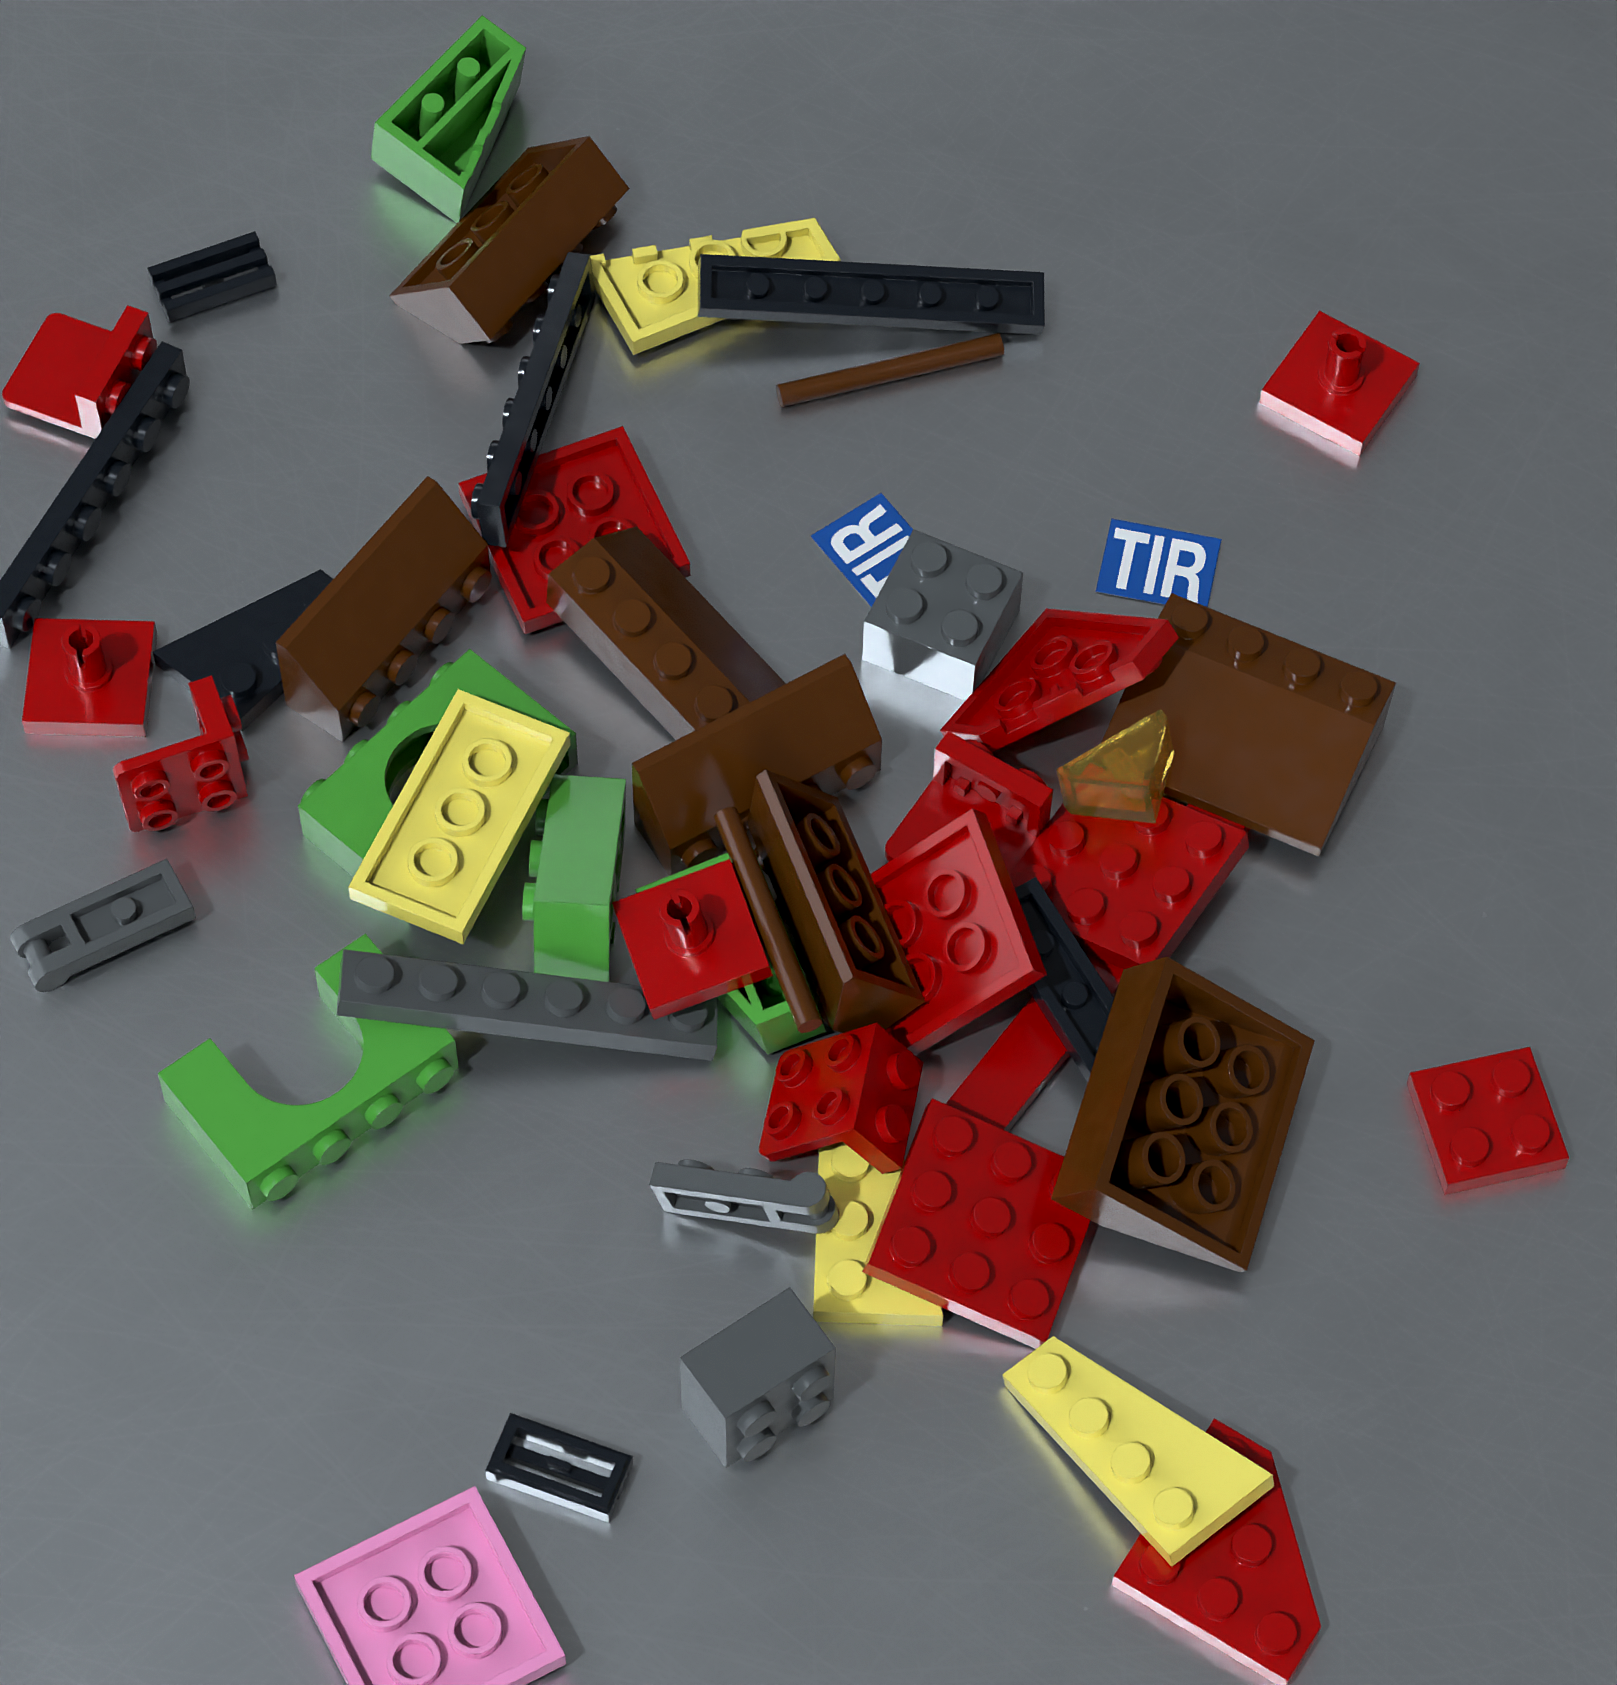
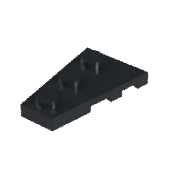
M320 569L153 651L155 665L189 691L188 683L212 675L220 698L231 694L242 724V730L240 731L243 732L284 693L276 641L328 586L333 578Z

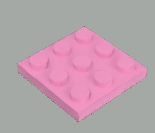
M475 1486L294 1575L296 1585L347 1685H526L566 1665L565 1653Z

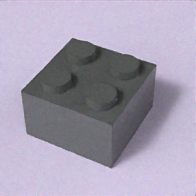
M913 529L864 620L862 660L966 701L984 680L1020 611L1023 572Z
M789 1287L680 1357L681 1408L725 1468L741 1458L745 1462L755 1460L774 1445L778 1434L795 1423L800 1427L806 1426L817 1420L828 1410L831 1405L830 1400L834 1398L836 1347Z

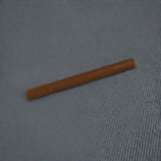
M999 333L777 384V397L781 407L1003 356L1004 345Z
M735 807L721 809L714 815L715 823L796 1027L800 1033L811 1032L821 1026L822 1020L738 810Z

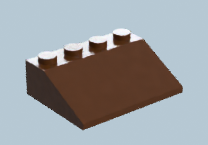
M1171 593L1158 619H1168L1179 639L1163 656L1162 663L1154 672L1147 675L1143 680L1124 689L1094 757L1093 765L1301 850L1320 856L1384 727L1396 682Z
M1169 957L1123 969L1051 1199L1103 1227L1237 1272L1247 1271L1315 1040Z

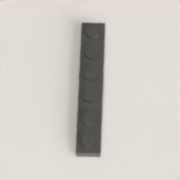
M343 949L339 973L337 1016L713 1061L717 1049L718 997L654 1020L641 986Z

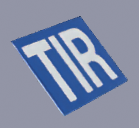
M879 493L810 537L872 607L913 529L885 496Z
M1111 518L1096 592L1163 605L1166 604L1171 593L1208 607L1222 539Z

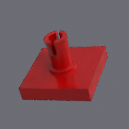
M1319 310L1262 388L1259 403L1360 456L1417 377L1420 363Z
M35 618L22 716L25 734L146 737L154 670L153 651L156 650L157 642L155 621Z
M730 859L612 902L647 1005L654 1020L773 976Z

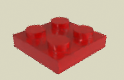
M1530 1047L1409 1073L1407 1087L1444 1195L1566 1168L1569 1155Z

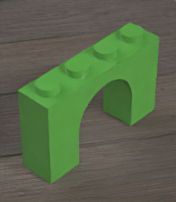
M469 649L455 663L447 662L441 666L432 677L429 686L412 702L407 700L397 706L391 713L387 725L370 740L364 739L358 742L347 754L344 764L326 780H317L306 790L298 805L303 836L354 877L393 807L390 797L394 786L409 768L417 764L458 689L570 732V747L555 774L567 775L578 764L576 733ZM551 782L544 795L550 791Z
M366 933L343 948L346 950L382 954ZM343 949L314 968L319 997L352 1035L363 1051L356 1073L337 1093L322 1101L306 1105H287L269 1100L258 1094L247 1084L211 1038L158 1073L166 1104L252 1210L266 1200L276 1201L287 1195L305 1173L319 1164L328 1165L338 1160L349 1149L353 1140L371 1128L381 1129L390 1124L401 1113L404 1105L423 1092L431 1094L441 1089L452 1078L454 1071L459 1068L455 1039L445 1028L336 1015L340 962Z

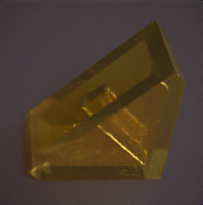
M1161 709L1056 769L1063 803L1070 814L1156 823L1174 756L1168 718Z

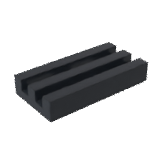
M255 231L147 268L149 280L169 323L277 286L274 270L268 264L267 255L264 249H261L259 238ZM256 268V271L224 281V278ZM201 286H202V288H203V289H200V290H197V291H194V292L185 294V295H183V296H180V297H177V298H174V299L171 298V296H174V295H177V294H180V293H183V292H186V291H189V290H192V289H195V288H198V287H201Z
M510 1413L485 1473L488 1480L609 1523L614 1512L615 1502L620 1498L623 1491L624 1480L626 1476H629L633 1467V1456ZM517 1436L610 1469L612 1472L608 1478L571 1465V1463L515 1445L513 1442ZM507 1459L512 1462L563 1479L565 1481L591 1489L593 1491L602 1493V1496L599 1497L587 1493L585 1491L573 1488L571 1486L559 1483L557 1481L545 1478L543 1476L531 1473L529 1471L517 1468L515 1466L506 1464L505 1461Z

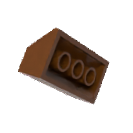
M590 136L528 147L389 297L397 306L459 344L486 341V343L494 342L511 329L514 323L511 317L522 305L531 303L545 292L549 285L546 279L557 267L563 266L567 253H580L583 249L581 241L589 232L603 226L613 218L618 210L615 204L630 188Z
M427 476L276 641L286 706L342 742L346 740L357 726L362 728L373 719L379 709L381 699L395 684L398 686L402 685L409 679L416 668L421 654L432 642L438 644L448 635L454 624L455 616L469 601L474 603L479 600L491 582L492 574L490 572L488 544L437 481Z
M637 526L593 538L548 574L546 603L675 740L786 684Z
M846 654L825 663L632 763L634 825L669 876L718 857L719 854L727 851L714 820V815L721 809L727 807L737 808L750 843H754L747 822L756 776L765 769L830 795H834L845 788L849 790L860 788L868 783L875 776L876 772L881 770L882 738L853 665Z
M765 769L756 776L747 826L756 845L754 852L761 869L769 876L777 895L775 903L780 916L789 925L799 948L796 951L799 963L804 972L811 977L819 996V1013L824 1022L836 1032L845 1033L874 1023H878L886 1030L923 1004L925 1000L839 799Z

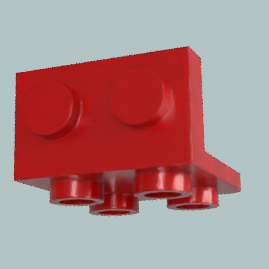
M127 305L112 331L61 313L48 315L2 391L4 404L10 409L96 439L157 349V340L153 338L149 313Z
M212 675L188 683L200 736L123 760L113 767V774L125 817L132 832L162 830L174 824L177 819L202 811H219L232 805L235 800L248 796L241 767L242 762L249 760L245 742L240 731L242 730V724L231 694L220 698Z
M947 731L935 748L933 780L887 841L885 857L888 861L893 860L973 808L987 815L1006 868L1010 874L1050 821L1053 789L1048 787L1034 772L1023 768L1016 769L994 757L993 753L982 743L972 739L964 740Z
M878 1023L786 1051L780 1057L776 1067L759 1145V1153L770 1162L843 1142L882 1174L902 1169L924 1062Z

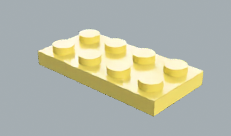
M458 689L349 884L350 899L464 944L569 749L570 732Z

